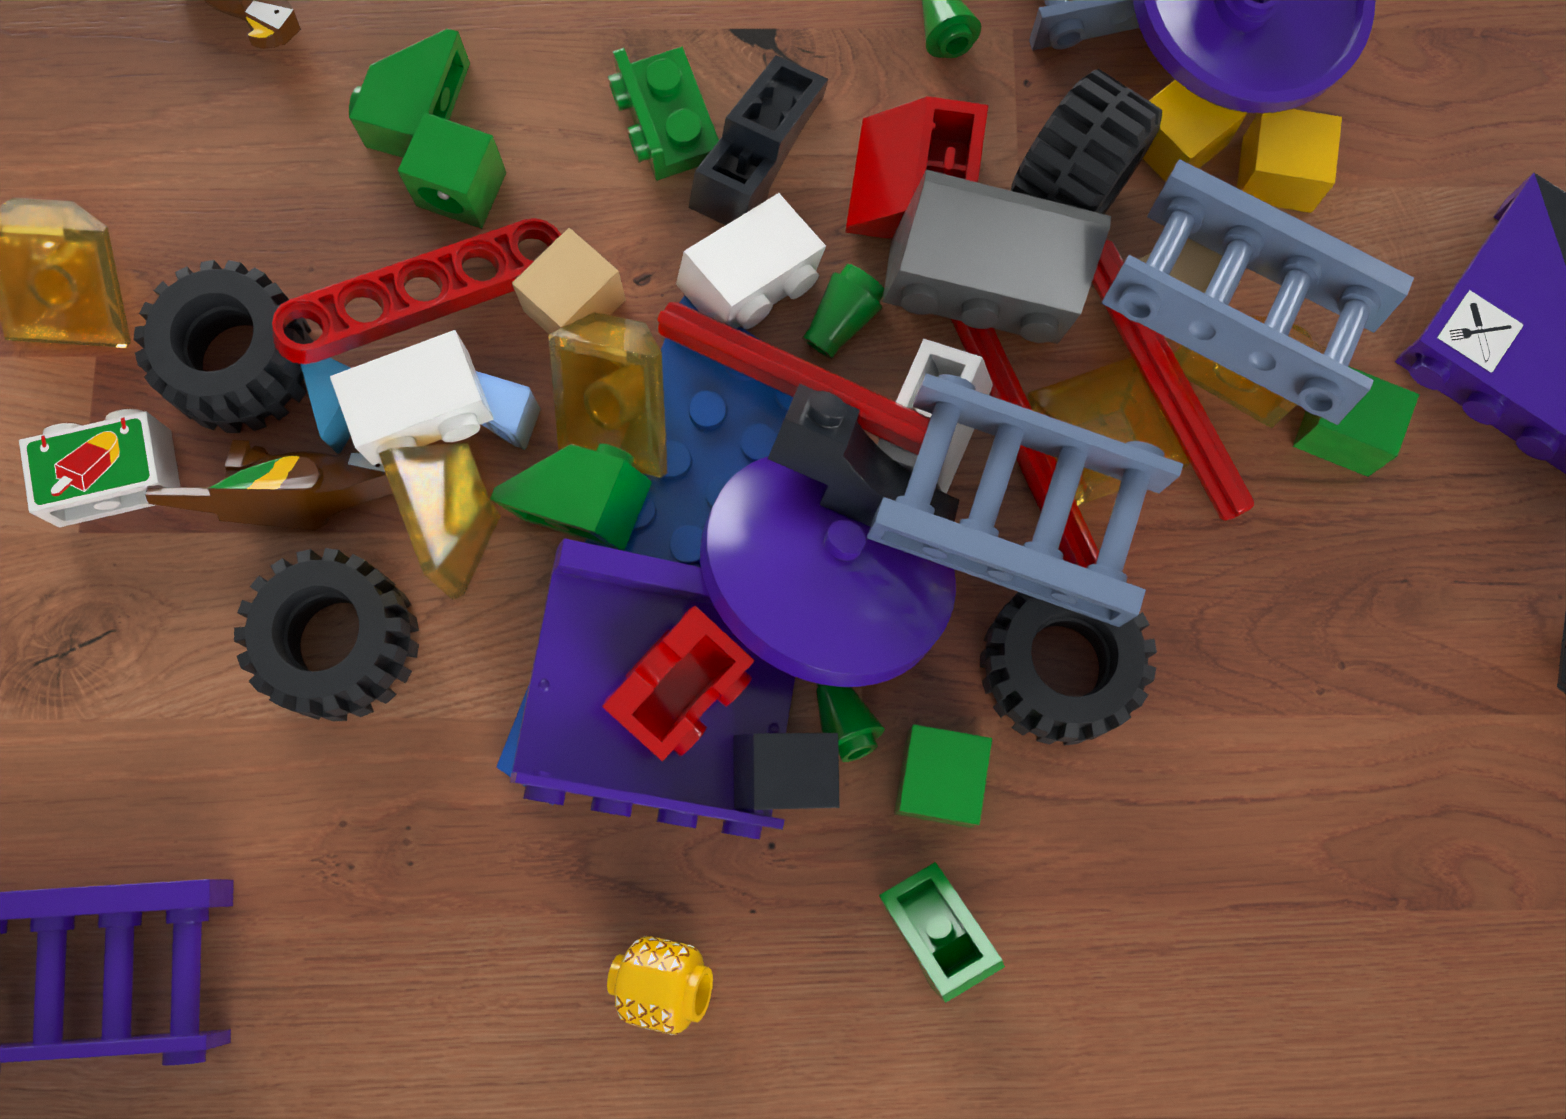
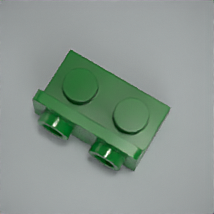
M683 46L630 63L625 48L613 51L617 73L609 75L607 78L618 111L629 109L635 125L627 127V132L638 163L648 160L656 181L697 168L719 139Z

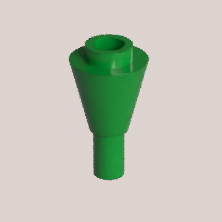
M922 0L927 52L938 58H957L967 53L980 36L982 26L979 19L961 0Z
M816 683L818 687L816 689L821 732L838 733L839 756L842 762L857 760L876 750L878 745L875 739L883 734L885 728L852 687H837Z

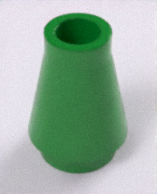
M846 264L840 274L833 272L811 325L802 339L814 350L832 359L852 336L882 310L883 307L879 302L883 298L884 287L868 273L852 264Z

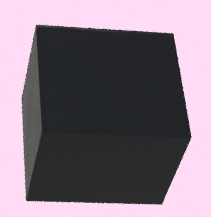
M753 733L733 735L734 808L750 810L840 808L838 733Z

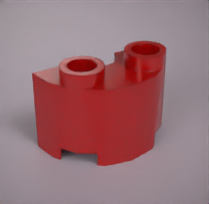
M693 606L671 631L669 629L665 631L625 675L627 679L615 692L607 697L602 707L663 762L672 751H675L679 756L684 755L699 740L707 729V726L699 718L716 700L726 707L743 692L752 680V677L746 670L755 660L699 608Z

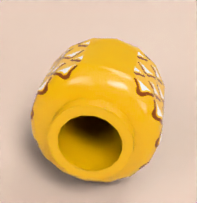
M644 936L637 939L629 947L625 955H617L611 964L607 978V990L610 995L615 996V1007L621 1020L633 1026L670 1035H677L687 1029L691 1022L697 1023L703 1018L709 1005L713 986L712 970L704 966L703 957L699 950L688 944L652 936Z

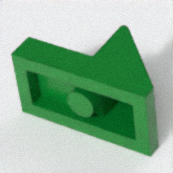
M936 862L879 895L886 911L916 957L928 984L945 1003L1005 967L1002 958Z

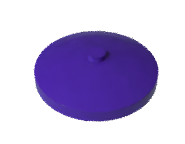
M1133 0L1139 28L1147 45L1163 68L1176 81L1200 98L1215 105L1247 113H1274L1290 110L1314 100L1332 87L1354 65L1361 55L1371 33L1376 2L1375 0Z
M768 456L747 465L736 473L719 493L706 519L700 545V563L707 592L718 614L732 633L748 649L775 668L800 679L822 685L837 687L874 685L893 679L914 667L939 639L950 620L956 596L955 570L868 539L870 526L820 505L826 484L768 460Z

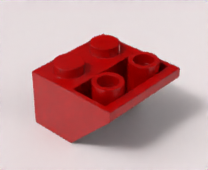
M926 96L863 118L845 233L892 239L926 170L978 182L989 105Z

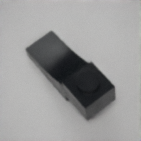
M775 55L727 115L721 139L695 170L688 208L727 225L765 202L768 198L769 189L789 151L807 121L824 98L828 78Z
M799 384L770 451L768 460L826 484L820 505L871 527L883 497L895 501L898 496H904L912 473L892 460L866 434L856 421L860 409L844 403L839 397L830 392L816 391ZM935 488L930 505L935 509L934 515L955 522L960 500Z

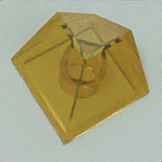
M468 443L398 447L379 452L381 462L423 574L452 600L463 596L501 517L489 500Z

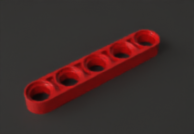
M537 218L524 219L292 298L281 304L274 312L272 331L275 347L282 357L293 363H316L515 291L512 282L534 262L521 254L518 248L519 243L525 239H537L549 247L561 236V233L546 220ZM471 258H483L493 264L497 274L490 280L477 281L467 276L463 271L462 265ZM424 277L434 281L440 288L441 293L431 301H418L409 296L404 286L413 278ZM355 298H370L379 304L382 308V314L376 320L364 323L351 318L347 314L345 307ZM305 318L316 322L322 329V334L312 343L299 344L293 342L285 335L284 328L295 319Z

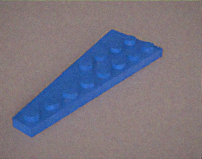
M684 295L679 303L698 311ZM742 327L737 328V330L757 338L756 336L746 331ZM665 338L622 447V450L635 458L632 466L652 481L624 551L701 567L700 545L706 519L719 493L726 483L740 470L761 458L769 456L793 397ZM588 540L585 541V543L603 546ZM528 688L496 768L511 777Z

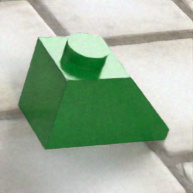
M447 28L369 66L362 86H357L353 90L349 102V119L366 148L403 158L424 112L446 120L450 119L470 66V61L458 31Z
M599 443L597 450L593 451L570 444L496 486L490 500L522 520L624 551L652 481L632 466L635 458L622 449Z

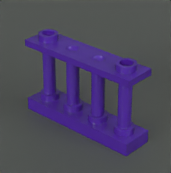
M204 879L0 892V934H7L8 920L30 919V932H37L33 1042L1 1043L0 1074L1 1063L150 1053H162V1065L165 1066L194 1064L206 1061V1050L231 1043V1029L199 1031L202 922L209 921V908L233 906L234 880ZM166 910V924L173 923L170 1033L131 1035L135 926L142 925V912ZM98 915V928H105L102 1035L98 1038L63 1040L67 930L75 929V916Z

